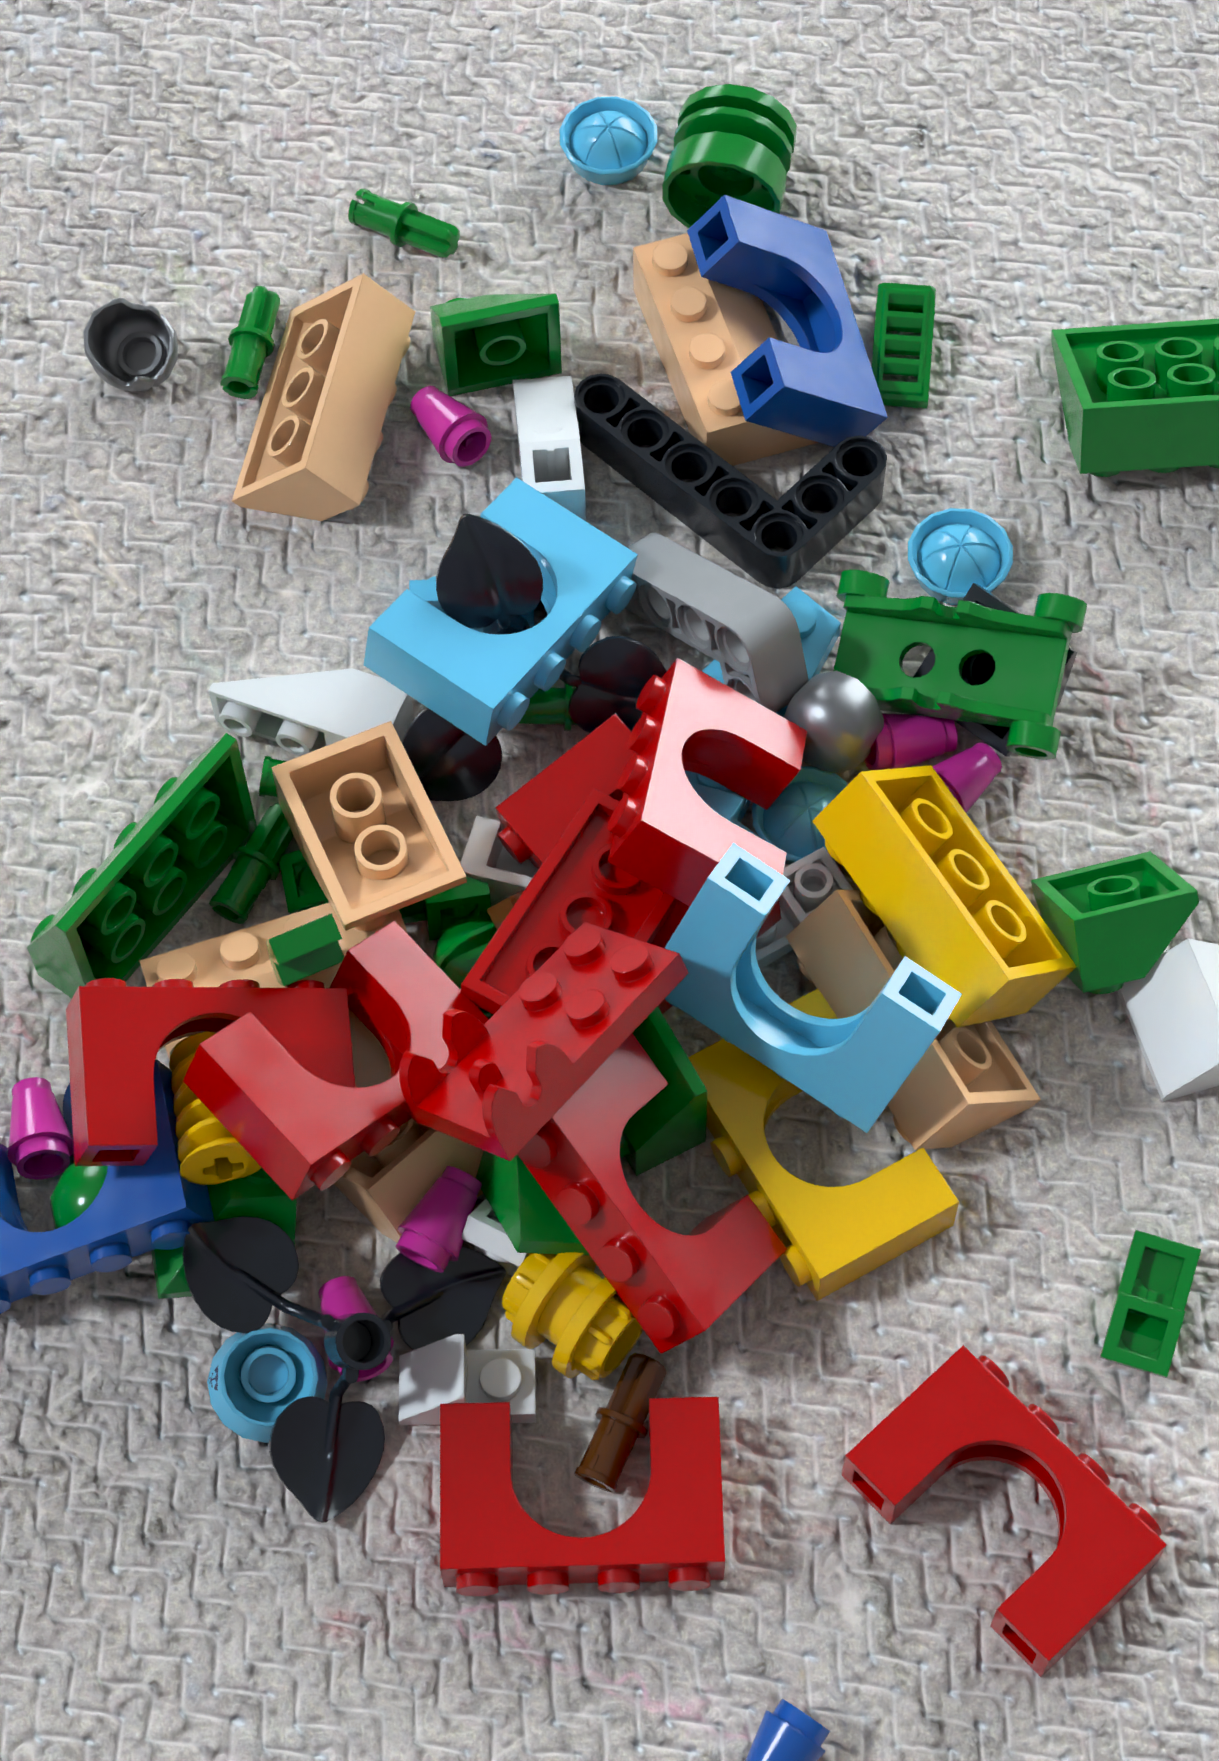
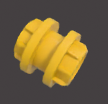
M577 1252L558 1254L530 1253L512 1276L502 1298V1307L506 1310L505 1316L513 1323L511 1329L512 1338L527 1349H533L548 1339L556 1345L552 1366L567 1378H574L581 1373L592 1380L607 1377L630 1353L643 1332L642 1327L607 1278L603 1279L594 1273L597 1264L591 1256Z

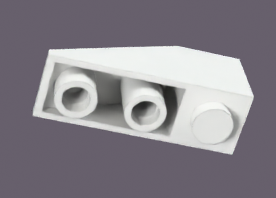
M559 376L513 380L522 481L586 521L585 484L572 377Z
M353 668L212 683L208 690L215 720L226 730L243 737H249L254 734L275 741L284 750L299 756L389 721L392 722L402 742L408 726L414 719L411 696L383 678Z

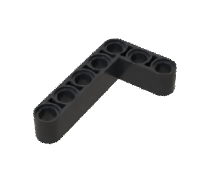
M600 373L588 376L576 387L574 403L576 406L580 442L583 446L766 587L780 589L796 583L872 512L882 500L887 455L884 447L878 441L868 436H852L838 443L785 494L776 500L620 379L609 374ZM596 412H608V413L599 414V413H596ZM641 445H649V446H652V447L643 448V447H638V446H641ZM853 473H860V474H864V475H866V476H854V475H852V474H853ZM683 479H695V480H697V481L685 482V481H681V480H683ZM813 510H821V511H825V512H827V513L817 514V513H813V512H811V511H813ZM738 513L742 516L732 517L725 514ZM779 547L787 551L776 552L770 550V548Z

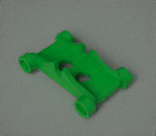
M850 569L841 572L836 596L844 602L843 608L846 610L833 671H839L858 679L875 696L880 710L1010 727L1006 745L1007 750L1017 755L1034 759L1050 760L1056 758L1061 731L1053 727L1071 635L1083 630L1087 603L1069 595L1042 593L1038 595L1034 616L996 610L958 600L957 607H949L940 604L935 597L929 596L905 599L888 598L887 593L890 582L885 577L863 570ZM916 646L932 648L935 653V663L932 670L922 677L913 678L907 676L903 670L905 654ZM978 653L991 655L995 661L993 676L981 685L966 683L962 677V668L965 661L970 656Z

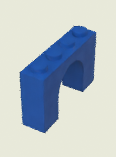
M727 195L721 197L687 230L701 277L746 291L763 300L782 317L799 343V346L769 337L731 371L745 421L833 447L848 437L857 435L867 436L884 422L888 416L827 231Z
M155 1060L154 1063L158 1146L143 1166H108L103 1186L95 1200L79 1217L67 1225L46 1232H29L21 1216L13 1167L8 1158V1148L0 1143V1314L9 1310L11 1303L33 1294L49 1295L61 1292L71 1285V1280L95 1271L112 1272L123 1269L132 1262V1257L154 1249L169 1250L182 1247L186 1234H190L188 1228L192 1224L214 1221L207 1185L192 1183L180 1176L181 1162L178 1159L179 1140L175 1131L177 1117L173 1110L174 1093L171 1089L172 1071L160 1061Z

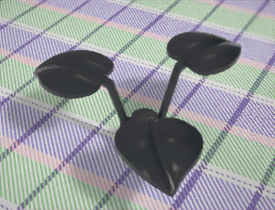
M463 514L439 564L436 575V593L441 608L449 617L468 628H483V633L513 634L530 629L527 620L522 615L531 612L537 607L543 592V576L536 558L517 537L500 525L479 516ZM611 636L593 643L584 651L579 660V676L572 674L564 668L559 679L569 686L576 687L569 700L568 710L572 720L580 728L591 733L616 714L632 732L642 715V711L636 709V703L642 689L653 675L662 678L667 670L657 654L647 645L630 637ZM427 707L412 720L402 739L404 749L430 801H460L472 798L487 789L496 779L501 769L502 748L497 736L485 746Z
M245 1216L194 1223L188 1228L190 1234H186L184 1238L182 1253L183 1269L189 1291L195 1303L211 1322L231 1332L249 1333L260 1329L265 1324L272 1306L286 1314L321 1327L326 1331L324 1336L326 1354L335 1365L342 1368V1375L331 1389L329 1402L313 1396L302 1397L290 1403L281 1412L271 1429L269 1453L272 1465L286 1488L315 1521L327 1522L344 1512L359 1498L375 1475L382 1459L385 1434L378 1411L366 1402L349 1401L342 1403V1399L349 1386L358 1380L359 1370L372 1369L386 1359L391 1348L390 1331L393 1328L392 1323L398 1320V1330L401 1339L413 1350L454 1334H464L467 1346L484 1325L494 1296L505 1278L506 1270L493 1259L465 1247L461 1248L458 1261H449L443 1273L425 1268L399 1252L389 1261L380 1277L381 1292L393 1308L385 1312L381 1318L370 1313H350L335 1319L331 1315H324L281 1296L282 1293L286 1292L294 1284L298 1274L299 1262L294 1243L279 1226L258 1217Z

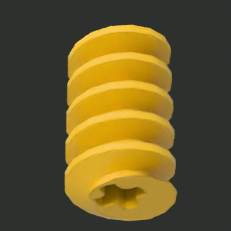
M207 1031L191 1035L178 1042L170 1052L169 1068L172 1071L173 1110L177 1117L175 1131L179 1140L178 1159L181 1162L180 1176L192 1183L216 1185L244 1178L257 1172L262 1167L183 1082L199 1044L216 1034Z

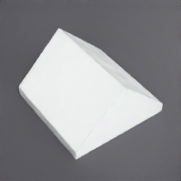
M1187 938L1162 954L1145 978L1125 982L1123 987L1117 991L1162 1102L1219 1086V945Z

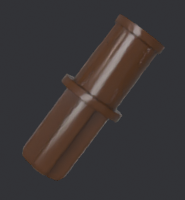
M633 1353L628 1358L606 1408L599 1407L596 1411L595 1416L600 1420L579 1467L574 1472L575 1476L582 1481L611 1493L615 1492L619 1477L637 1438L644 1439L648 1432L643 1424L649 1413V1398L656 1397L666 1375V1368L659 1361L639 1353Z

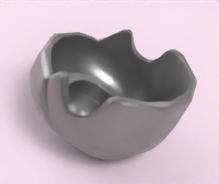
M124 298L113 299L93 311L83 331L85 354L95 372L106 383L120 390L147 391L151 387L159 386L169 378L179 357L177 333L164 315L160 314L159 310L152 305L145 306L130 303Z
M839 671L817 674L811 678L792 697L784 715V718L807 731L802 760L810 766L831 773H844L846 770H853L870 754L873 742L884 727V718L875 696L858 679Z

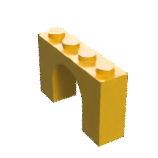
M818 988L789 1003V1005L812 1016L838 1019ZM724 1039L688 1057L707 1089L706 1126L715 1139L710 1144L719 1166L728 1177L735 1174L738 1175L748 1191L749 1197L787 1248L780 1256L787 1274L798 1287L806 1283L817 1301L954 1226L959 1200L923 1147L870 1177L851 1185L825 1187L805 1182L789 1173L779 1164L769 1149L764 1133L770 1117L778 1107L803 1090L784 1080L776 1072Z

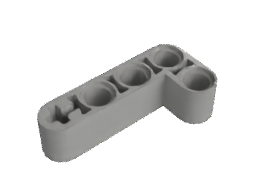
M652 532L627 547L638 555L631 579L637 584L636 590L625 609L720 662L724 684L775 713L789 705L792 697L809 679L796 619L782 600L661 534Z

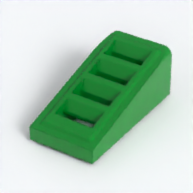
M880 283L878 285L871 367L884 406L926 409L928 407L936 289L933 286L899 283ZM886 331L920 333V336L886 334ZM884 354L919 356V359L884 357ZM883 374L916 376L917 382L883 380Z

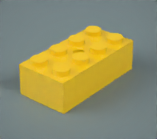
M932 765L862 771L812 820L825 839V847L830 856L845 867L861 890L860 896L865 906L872 913L880 917L897 941L896 947L901 957L909 958L962 994L948 1017L957 1028L1027 1013L1077 967Z

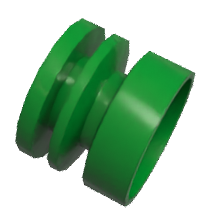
M733 84L707 86L689 95L680 108L678 127L674 134V150L669 155L662 185V200L670 214L684 226L690 228L724 195L780 214L786 189V176L790 170L791 157L796 143L797 125L790 111L773 96L747 86Z

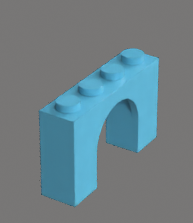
M517 477L481 513L480 517L498 524L511 532L534 555L543 576L541 602L547 611V617L534 627L522 632L488 634L460 624L406 589L369 627L364 658L365 667L485 746L502 728L510 731L520 722L529 706L530 698L539 688L548 691L556 683L564 670L566 659L575 649L582 653L592 644L601 628V621L610 612L616 615L619 614L631 600L637 585L631 579L638 554Z
M733 843L703 884L665 946V949L680 953L689 972L665 1000L720 1035L725 1041L735 1045L776 1072L784 1080L791 1082L830 1108L838 1116L868 1133L939 1034L962 994L904 956L872 1004L854 1016L840 1019L820 1018L792 1007L771 989L764 979L756 959V938L758 932L790 880Z

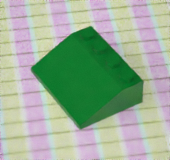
M1219 319L1052 329L1051 342L1068 441L1080 474L1090 473L1098 477H1111L1119 474L1121 471L1147 469L1157 473H1170L1178 470L1180 467L1207 465L1219 469Z
M226 733L197 757L178 778L172 777L167 780L158 791L152 808L138 823L132 822L122 830L116 839L114 850L97 869L91 868L81 876L74 887L70 900L56 915H49L39 923L33 932L31 943L27 949L36 972L40 977L70 998L74 996L79 986H85L86 983L92 980L116 978L126 982L140 966L139 960L146 959L234 859L232 854L238 846H245L257 824L237 739Z

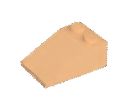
M391 721L272 767L278 801L304 859L345 931L467 882L466 874Z

